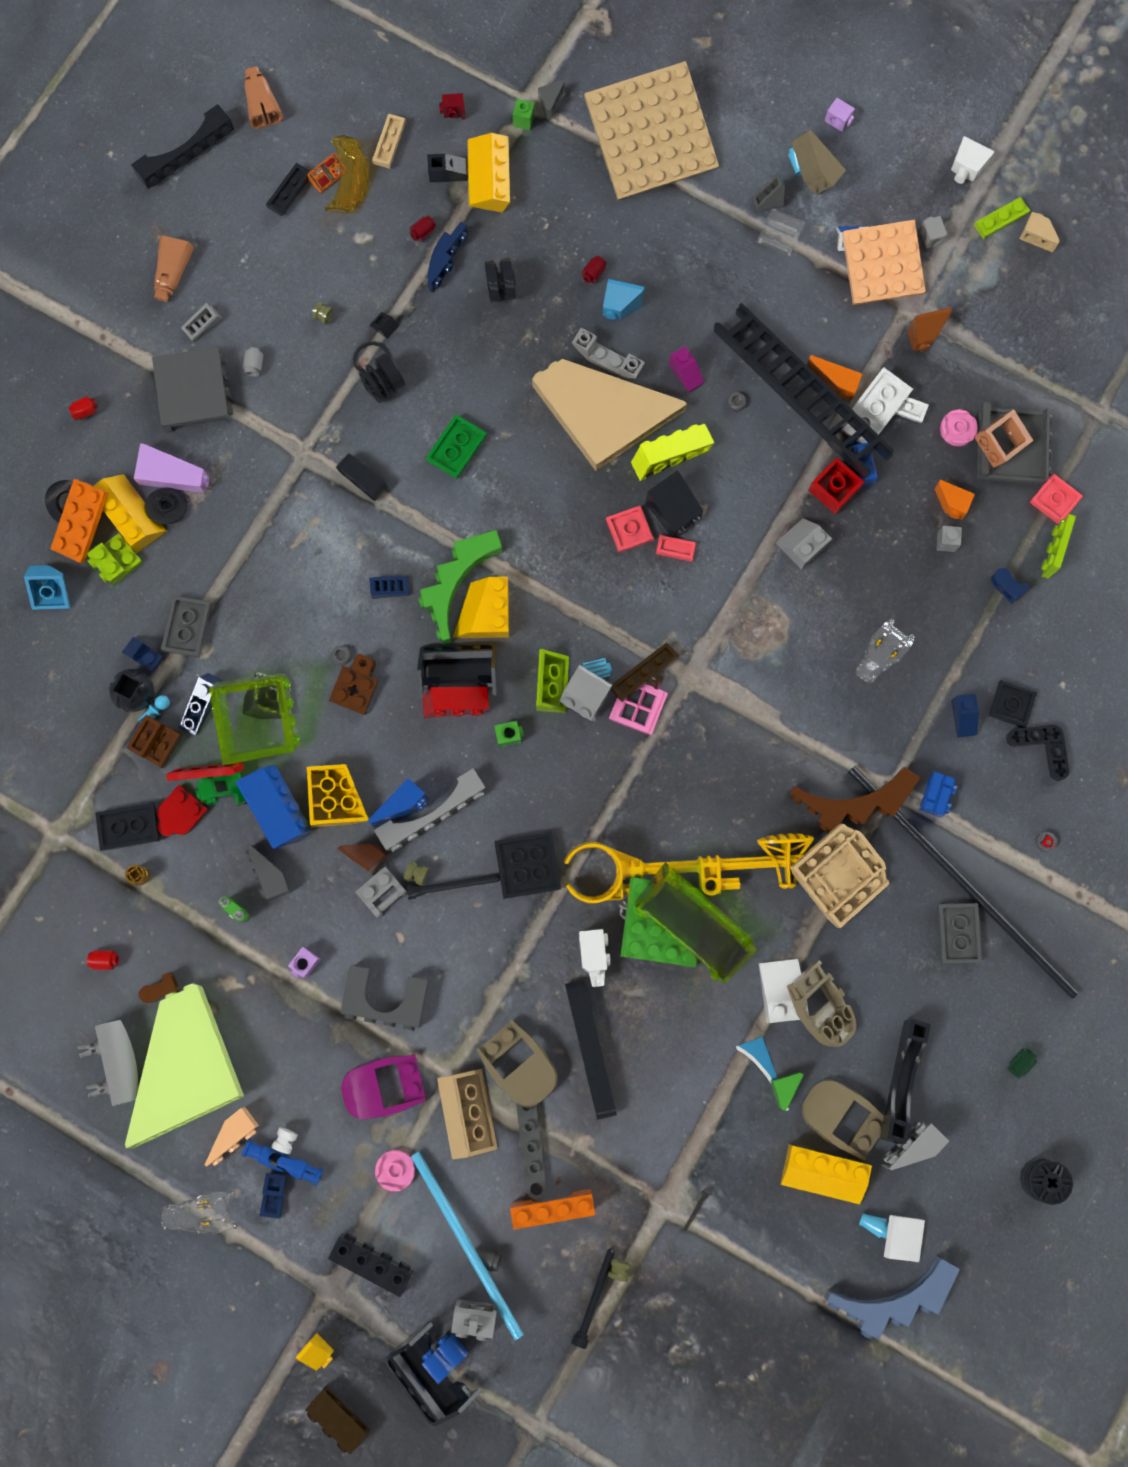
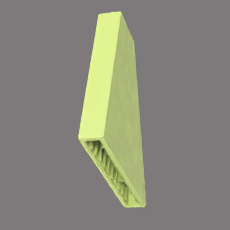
M189 984L179 993L173 992L166 995V999L159 1003L125 1142L126 1148H136L244 1097L204 989L200 985Z

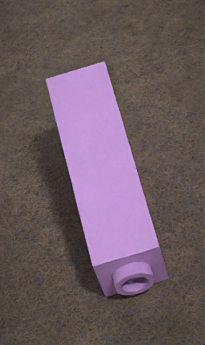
M140 443L134 480L138 485L173 488L200 493L205 492V487L209 485V476L204 469Z

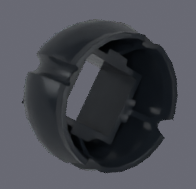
M126 669L117 673L114 676V682L110 683V698L119 709L122 708L126 712H138L150 705L149 700L154 698V684L146 673H141L138 669ZM128 678L139 683L130 699L119 694Z

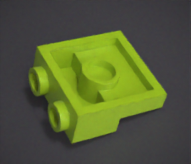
M119 533L107 543L103 544L101 542L87 553L90 558L87 560L94 569L98 567L101 571L99 576L105 583L109 581L113 586L143 563Z

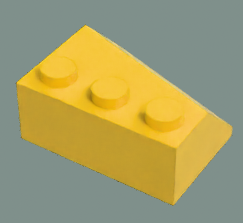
M487 577L471 582L452 638L509 637L508 577Z
M346 764L307 767L311 828L352 825L369 820Z

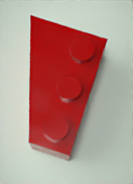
M433 687L423 695L424 718L461 717L472 714V716H482L483 713L489 710L487 687Z

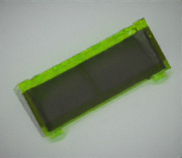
M666 862L635 901L636 912L642 918L648 917L656 921L708 966L711 971L709 975L717 982L720 980L725 984L757 951L754 941L748 933Z

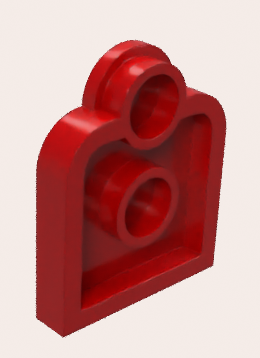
M178 785L157 809V817L160 820L157 825L158 831L164 836H171L174 833L186 835L196 826L209 809L181 785Z

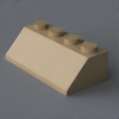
M482 1069L437 1078L452 1159L467 1158L498 1149Z

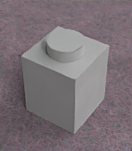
M942 526L937 533V551L956 552L961 546L962 527Z

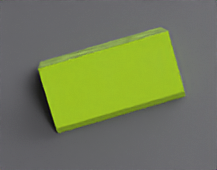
M539 649L537 711L566 712V706L560 702V699L568 685V656Z

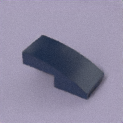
M266 1173L262 1191L263 1199L260 1217L281 1219L286 1175Z

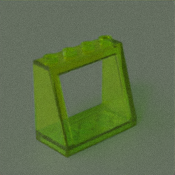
M285 673L215 682L209 688L222 765L296 751L300 742L298 734H295L294 731L296 718L291 713L293 699L288 695L290 681L289 678H286ZM276 685L286 745L236 752L226 694Z

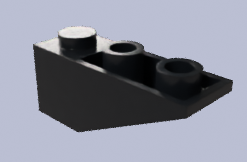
M427 154L430 183L468 181L467 158L450 154Z

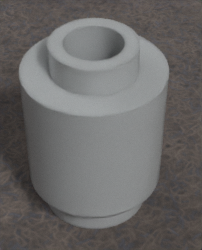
M251 347L245 351L244 374L253 377L259 376L264 355L260 352V349Z

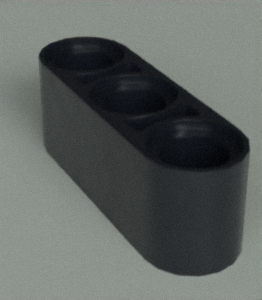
M349 453L336 466V469L374 501L388 488L384 481Z

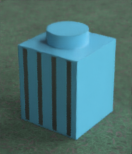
M605 658L583 663L585 669L603 680L608 681L610 679L612 669L610 663H606Z

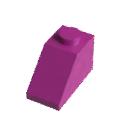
M686 346L670 355L669 366L688 393L704 384L696 360Z

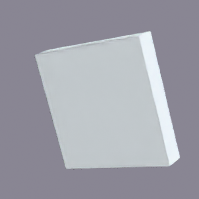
M890 1215L884 1257L919 1262L925 1220Z

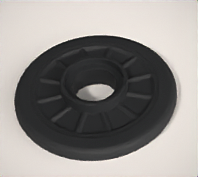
M160 488L148 496L145 509L147 515L153 521L165 525L173 524L181 520L185 515L187 501L184 495L176 489ZM168 502L172 506L165 510L161 508V505Z

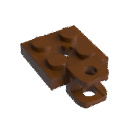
M358 654L351 668L342 666L329 701L365 715L379 682L378 679L372 677L376 661ZM366 661L367 664L365 667H363V662ZM356 685V689L359 690L358 694L354 693L353 696H351L349 688Z

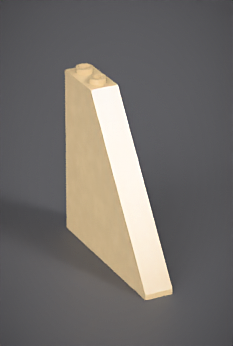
M564 359L551 363L548 369L543 372L539 371L532 379L533 388L595 471L684 413L687 406L683 400Z

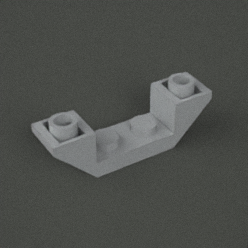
M580 328L572 341V345L588 361L619 378L636 379L645 364L644 361L631 354L624 358L597 343V336L583 328Z

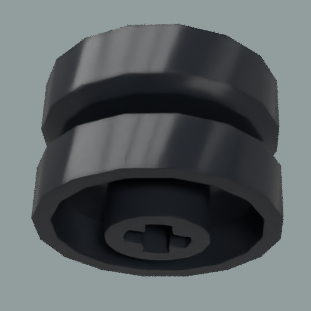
M510 258L500 260L499 272L494 260L485 261L490 302L500 301V289H503L506 300L516 299L515 275Z

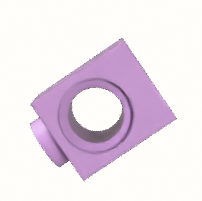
M836 98L827 111L825 122L843 132L846 126L849 127L855 118L853 116L855 108Z
M302 947L288 965L292 969L290 973L298 979L301 977L307 979L321 959L307 948ZM302 959H306L308 962V966L304 970L299 968V962Z

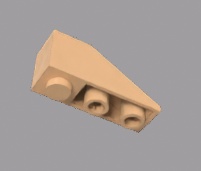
M246 1107L240 1108L224 1121L206 1160V1167L212 1164L216 1166L224 1160L223 1155L226 1152H234L241 1146L239 1144L244 1138L248 1140L257 1133L255 1129L259 1125Z

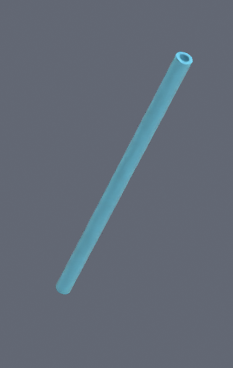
M420 1151L411 1156L412 1160L514 1340H517L524 1335Z

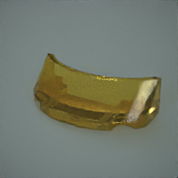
M340 135L332 138L340 164V182L334 199L325 207V211L352 213L360 203H363L367 195L370 178L369 163L367 157H364L362 153V145L359 140L346 135Z

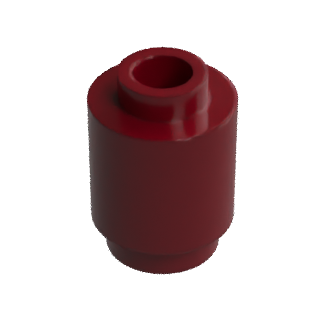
M429 215L423 216L410 226L409 234L414 241L422 242L434 232L436 224Z
M600 256L591 258L581 271L583 280L589 284L596 283L606 270V261Z

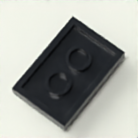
M155 803L95 813L100 851L160 842Z

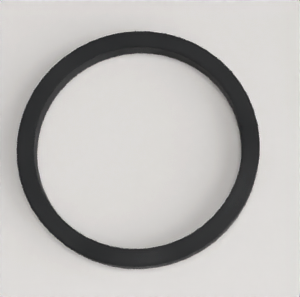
M366 342L360 345L356 349L353 356V363L356 370H359V367L356 364V357L358 352L362 348L370 345L378 346L382 348L387 354V356L390 358L388 350L382 344L377 342Z

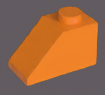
M939 480L934 489L944 512L949 514L951 518L962 520L967 514L975 494L943 480Z

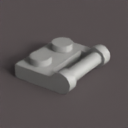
M384 867L355 893L371 912L379 918L384 910L399 897H404L407 891L390 871ZM394 886L397 890L376 907L373 903Z

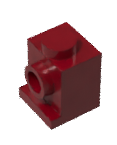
M463 93L442 95L439 109L440 114H444V118L462 116V120L465 119Z

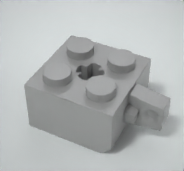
M457 1299L451 1333H456L455 1336L460 1338H468V1335L476 1336V1339L481 1341H488L489 1338L493 1339L497 1316L496 1306L490 1303Z

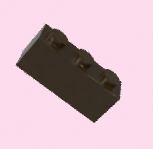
M327 1386L319 1392L305 1409L308 1412V1418L314 1423L318 1422L323 1427V1433L329 1438L333 1437L338 1442V1448L344 1453L348 1452L351 1455L370 1432V1429Z

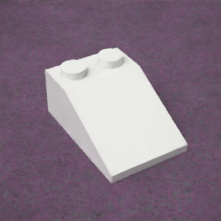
M798 959L759 963L766 1022L775 1023L800 1020L787 989V985L791 984L801 975Z

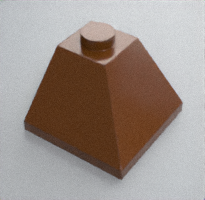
M367 843L341 845L337 848L372 875H375L387 858L384 854L386 850L377 843L375 846Z

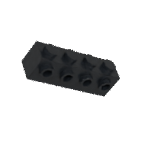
M342 1233L338 1237L328 1259L401 1297L414 1272L410 1269L411 1266L403 1261L398 1263L392 1260L393 1256L386 1252L379 1253L375 1251V1247L367 1242L362 1244L356 1241L357 1237L350 1233Z

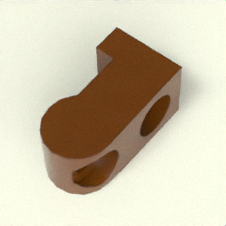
M168 972L163 974V981L155 985L143 986L139 991L140 1000L145 1003H154L165 998L170 993L179 992L180 988L174 973Z

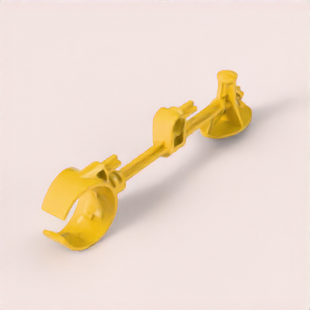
M789 833L785 835H769L758 839L757 843L769 856L722 859L718 855H715V858L710 856L702 858V856H698L697 860L644 863L641 859L634 858L599 842H584L569 851L564 859V863L569 864L572 857L583 849H602L615 862V881L608 891L593 897L578 893L569 882L565 883L569 892L577 899L587 903H599L610 900H623V896H628L630 884H623V880H626V877H639L643 879L645 875L697 872L700 889L705 894L713 896L721 894V890L740 889L739 877L721 878V871L775 867L779 887L783 889L789 887L792 889L796 887L797 879L793 875V882H791L790 867L804 855L814 837ZM804 842L790 849L791 843ZM781 843L782 849L775 848L766 844ZM804 846L799 854L790 855L791 851ZM766 847L780 851L783 855L773 856ZM779 867H784L785 883H782ZM708 880H713L715 883L711 890H707L705 887Z

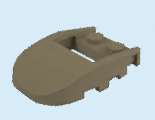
M818 960L811 963L797 979L787 985V989L797 1016L814 1038L825 1046L841 1047L855 1033V1015L851 1006L846 1005L843 999L845 995L843 990L835 986L832 982L834 978L830 973L825 974L820 967L822 962ZM820 987L828 1001L813 1016H810L806 1009V1000Z
M510 1020L505 1027L477 1049L480 1058L497 1086L520 1106L533 1107L539 1104L553 1092L557 1085L558 1075L552 1061L549 1060L543 1047L513 1020ZM524 1039L534 1054L503 1079L493 1067V1064Z
M824 1079L817 1082L811 1088L802 1103L803 1119L824 1141L857 1157L861 1161L866 1160L867 1155L880 1137L884 1118L866 1098L835 1080ZM855 1100L870 1112L847 1145L832 1133Z

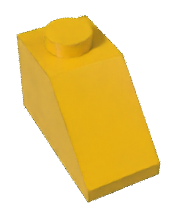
M316 1333L295 1358L317 1371L321 1366L325 1368L333 1359L331 1354L334 1350Z

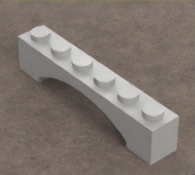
M471 769L458 777V784L450 797L430 814L405 823H393L390 820L375 829L374 832L386 851L395 852L402 847L401 844L405 841L411 842L419 837L418 833L421 831H429L435 827V822L440 819L442 821L452 816L451 812L456 809L458 811L468 806L467 802L474 799L476 801L483 797L486 787L475 770Z

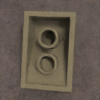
M811 130L806 131L791 142L803 180L807 184L808 189L815 193V195L832 187L846 171Z

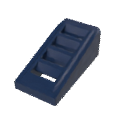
M408 576L369 578L372 599L410 595ZM399 582H403V591H400ZM392 583H395L396 591H392ZM377 584H380V591L376 589ZM384 584H387L388 591H384Z

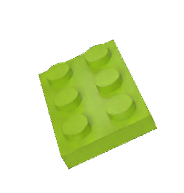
M1068 514L1064 519L1060 520L1058 525L1054 526L1051 534L1054 537L1046 550L1048 557L1042 563L1041 570H1043L1041 577L1049 579L1061 568L1076 516Z

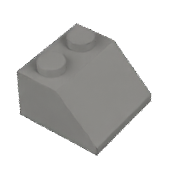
M803 518L780 538L776 544L802 570L829 545L832 538L819 525Z
M579 665L566 686L560 702L578 712L582 717L592 721L602 708L612 685Z

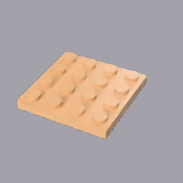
M915 220L842 232L853 305L920 295L926 292Z

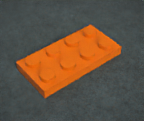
M74 479L50 549L79 563H85L109 493L79 479Z

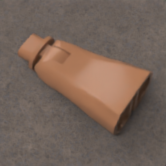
M258 67L246 69V76L244 78L250 126L260 129L281 123L284 116L266 78L259 71Z
M160 237L154 280V291H156L154 299L168 302L169 296L173 295L194 252L193 244L172 237Z

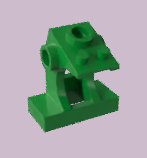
M240 772L234 775L215 778L204 777L201 778L202 781L197 782L196 795L198 799H201L202 803L204 802L207 805L216 804L219 802L218 799L233 797L235 806L244 805L246 802L235 783L241 779ZM226 782L227 791L217 793L215 784Z

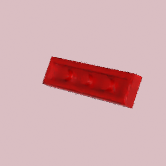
M243 762L178 768L167 773L166 778L167 781L234 775L243 770L244 766Z

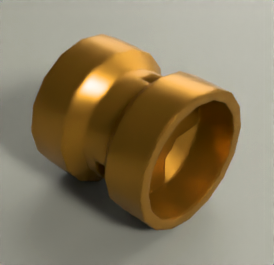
M131 865L125 872V878L131 884L142 886L148 882L150 874L142 866Z

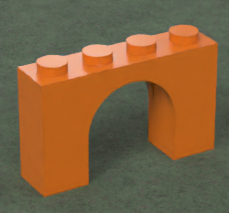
M591 1189L571 1192L570 1196L550 1201L532 1202V1199L512 1202L510 1207L513 1230L595 1216Z

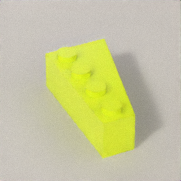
M695 424L687 430H677L670 436L666 437V435H663L655 441L641 443L631 464L639 480L642 481L646 479L647 474L651 472L654 475L658 474L669 464L671 467H674L681 463L684 458L690 460L708 452L713 446L714 441L705 424L699 426Z

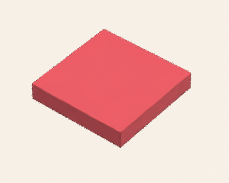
M1053 473L1030 503L1059 524L1060 520L1064 519L1071 512L1083 495Z
M641 505L606 517V522L619 553L654 541Z

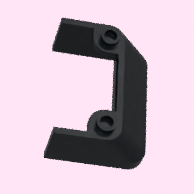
M458 643L422 646L419 652L417 667L419 698H423L424 689L429 690L430 688L438 687L440 681L478 680L480 686L492 688L493 695H497L496 645L493 643Z
M430 1322L385 1357V1364L426 1421L432 1426H437L461 1414L482 1391L478 1388L470 1393L466 1384L458 1381L452 1383L447 1376L437 1384L420 1364L423 1361L421 1357L431 1347V1337L427 1333L433 1326Z

